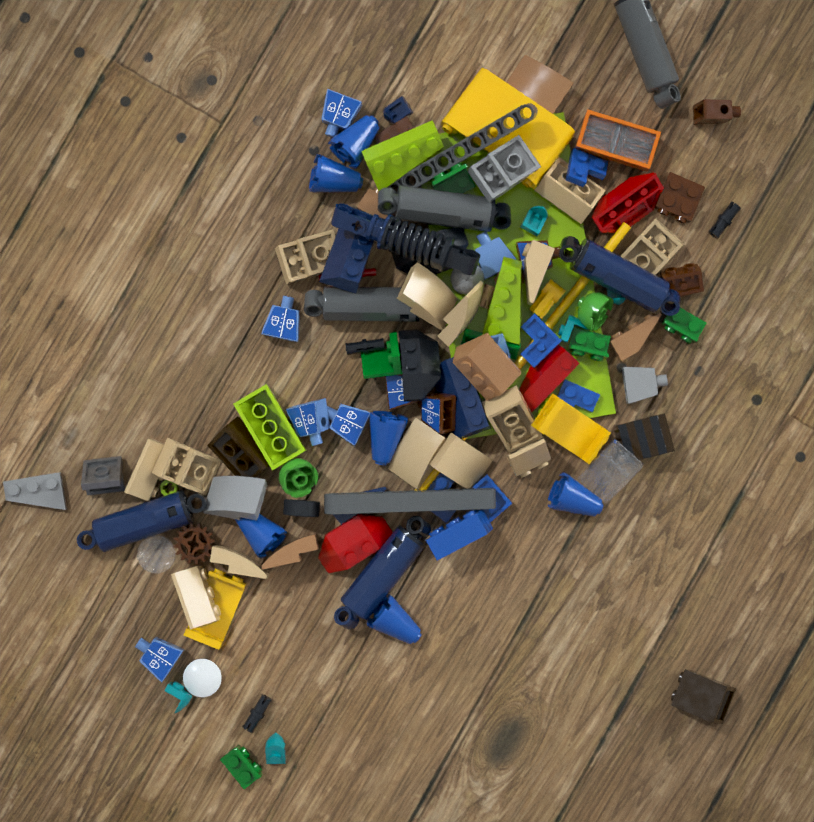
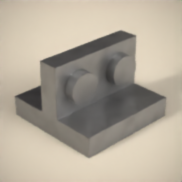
M122 456L84 460L81 479L82 490H86L87 495L125 491Z

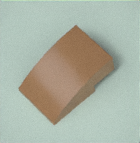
M527 55L523 56L506 82L552 114H554L574 84L558 72Z
M317 534L306 535L286 544L262 564V569L300 562L302 560L301 553L319 549Z

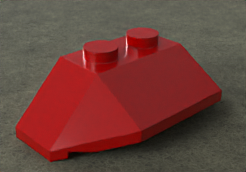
M656 173L630 177L599 199L592 219L601 233H615L623 222L631 227L654 210L660 193L664 189Z
M357 514L325 534L318 559L328 573L348 570L378 551L393 532L383 516Z

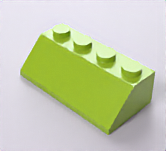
M267 384L233 403L272 470L307 451Z

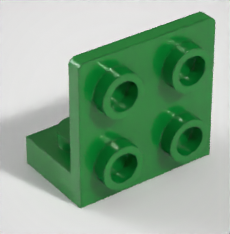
M461 163L451 167V172L446 175L444 172L436 175L431 183L433 190L463 194L476 187L467 171V164L461 165Z
M573 327L568 350L572 351L571 354L583 357L586 354L590 355L592 360L603 361V359L609 358L607 351L611 336Z
M397 332L389 333L390 341H386L387 348L385 350L371 351L368 354L361 353L364 379L402 374Z

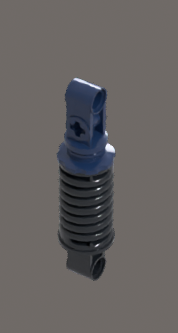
M339 203L335 206L331 224L336 228L366 237V240L376 241L377 249H388L389 252H396L399 256L410 257L411 260H417L419 263L424 262V265H431L432 268L438 269L440 272H443L446 266L466 275H474L481 255L474 250L455 245V237L453 236L447 237L440 233L436 239L435 231H431L429 235V229L425 228L422 232V226H417L415 230V224L411 223L408 227V221H403L401 225L402 220L391 214L386 219H383L377 214L371 215L346 204Z

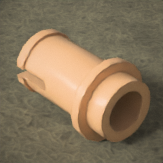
M488 284L484 285L480 307L489 308L495 287Z

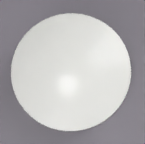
M196 659L184 671V686L194 696L208 697L214 694L221 684V670L210 660Z

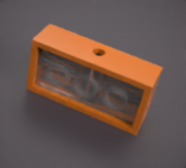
M587 109L575 148L603 159L648 172L661 132Z

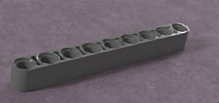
M531 103L519 106L412 169L387 188L393 189L394 185L418 188L436 175L447 171L454 165L534 120L538 114L537 107ZM525 107L529 108L532 112L530 118L525 117L523 114ZM508 117L514 119L515 125L513 128H510L506 123ZM492 127L498 130L497 137L491 136L490 129ZM475 137L481 139L480 147L474 145ZM459 146L463 147L465 150V155L463 157L459 156V154L457 153V149ZM442 156L448 158L449 163L447 166L441 163ZM426 166L432 168L431 176L425 173ZM410 175L416 178L415 185L409 182Z
M495 488L324 494V514L496 508Z

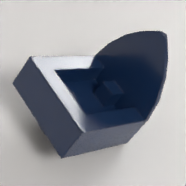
M403 96L383 109L384 119L392 124L413 114Z

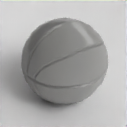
M479 265L474 275H466L453 269L450 277L452 287L462 295H467L480 281L484 283V273Z

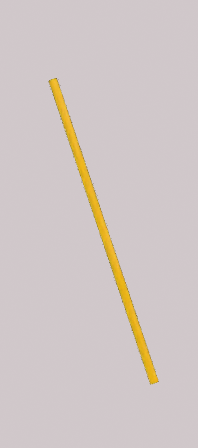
M623 222L604 248L613 252L631 227ZM581 276L545 322L551 330L589 283V279ZM533 339L526 346V348L534 341ZM520 354L514 364L521 370L527 361ZM433 469L419 490H427L440 472Z

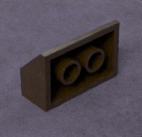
M239 416L227 424L207 445L235 476L257 478L269 467L261 450Z

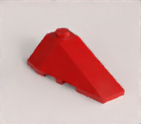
M560 345L554 348L535 368L530 365L519 388L531 413L580 364Z

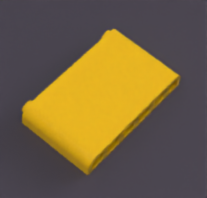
M485 68L479 70L441 121L442 129L446 133L456 134L459 132L467 138L521 105L527 103L535 105L538 114L534 120L484 148L486 152L491 153L520 135L541 166V168L521 182L525 187H532L534 190L575 135V131L570 125ZM525 107L523 114L525 117L530 118L532 112L529 108ZM508 117L506 123L510 128H513L515 125L514 119ZM495 127L490 129L491 136L497 137L498 130ZM475 137L473 142L480 147L481 139Z

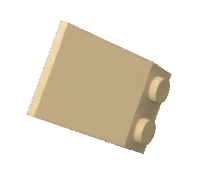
M532 240L530 244L527 243L522 253V256H525L523 263L528 305H532L535 301L555 248Z
M517 385L506 390L502 395L482 402L488 420L509 453L544 437L541 432L531 426L535 418Z
M544 439L536 440L506 455L515 476L520 475L521 478L531 474V469L535 467L541 469L549 465L548 461L551 460Z

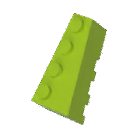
M432 120L363 150L362 154L377 189L380 191L383 188H387L444 146Z
M503 257L482 335L488 333L490 336L503 333L505 341L520 345L522 261Z

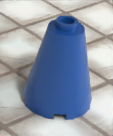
M364 116L333 137L328 142V144H331L330 150L341 162L347 161L351 163L349 167L356 169L364 158L362 151L370 147L379 130L378 120L373 116Z
M316 155L314 163H317V166L315 165L314 169L312 168L310 192H357L358 188H362L363 177H361V173L323 155Z
M388 411L370 412L372 459L375 460L376 464L386 465L391 462L408 422L406 416L398 414L396 417L392 415V412Z
M564 472L559 475L562 478L560 481L555 480L548 496V500L551 501V504H548L549 508L593 517L601 513L603 509L602 499Z
M260 513L258 520L247 518L235 519L259 559L268 556L266 554L267 551L271 550L273 552L285 539L286 536L284 534H287L284 528Z
M388 594V598H384L373 612V618L369 617L367 620V626L371 629L408 644L416 643L421 637L420 627L390 594Z

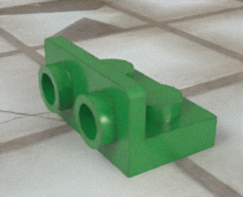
M681 307L677 314L673 316L666 315L662 322L666 331L671 334L675 332L680 334L681 339L689 344L698 341V337L707 324Z
M238 744L224 755L220 761L240 786L246 789L254 781L261 778L262 768L256 761L253 763L249 758L250 753L244 746L241 748Z

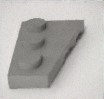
M61 472L3 482L6 501L67 510Z

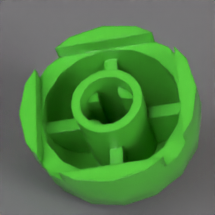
M593 292L586 297H582L577 304L579 307L577 312L578 319L587 329L591 331L598 330L608 318L605 314L608 309L612 310L614 300L600 292Z
M295 458L289 460L281 467L279 482L285 493L294 498L303 497L312 491L311 488L314 484L316 486L318 473L315 467L307 460Z

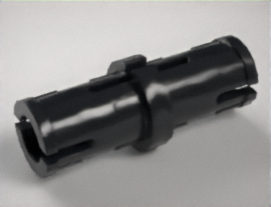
M731 201L726 210L719 214L718 220L708 233L718 239L726 227L732 224V219L741 210L740 206Z
M383 338L374 340L362 339L359 342L345 343L347 355L356 353L368 354L371 351L385 350Z
M261 694L254 708H251V714L242 726L245 730L248 729L247 731L250 733L254 732L260 719L264 718V712L270 702H272L270 697L266 699L267 696L265 694Z

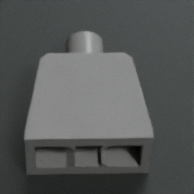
M621 368L626 404L658 395L657 387L668 386L667 375L656 376L654 368Z

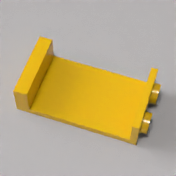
M553 393L531 424L539 432L545 434L589 465L596 459L599 450L608 441L611 434L604 427Z
M215 568L214 571H209L207 583L214 591L215 597L213 600L215 605H218L220 608V620L191 630L188 625L183 636L219 650L244 592L246 583H243L244 579L234 575L232 578L225 575V571Z

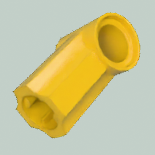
M550 279L529 310L542 319L566 290Z

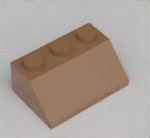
M488 333L456 347L452 363L487 401L502 395L521 375L520 369Z

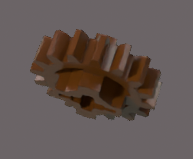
M191 523L190 528L185 525L183 526V532L181 530L177 531L180 536L174 537V540L178 542L173 545V548H178V551L175 553L176 555L182 554L181 561L187 558L188 564L192 560H194L195 564H199V559L203 562L206 561L205 555L211 557L209 550H212L211 543L215 542V539H210L213 532L207 533V526L202 529L201 523H198L196 527ZM194 531L191 537H184L187 532ZM201 533L205 536L207 542H203L200 537ZM196 538V542L199 543V546H196L193 549L192 544H190V541H193ZM182 545L186 546L188 553L183 550ZM199 549L205 550L201 555L195 556Z

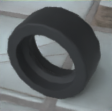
M284 500L283 515L319 517L320 502Z

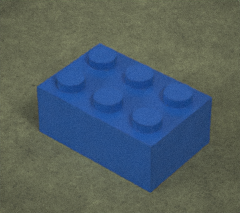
M477 509L470 510L463 515V519L457 517L446 524V528L442 525L433 530V532L429 533L430 537L426 541L438 561L487 535L493 527L483 509L478 511Z

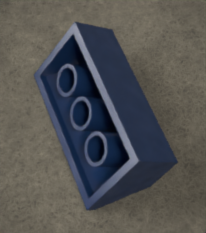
M338 229L319 282L356 294L375 241H369L361 235L344 229Z
M452 357L440 363L441 379L436 384L438 393L456 395L455 431L451 432L460 439L489 430L491 426L478 390L452 363L454 358Z

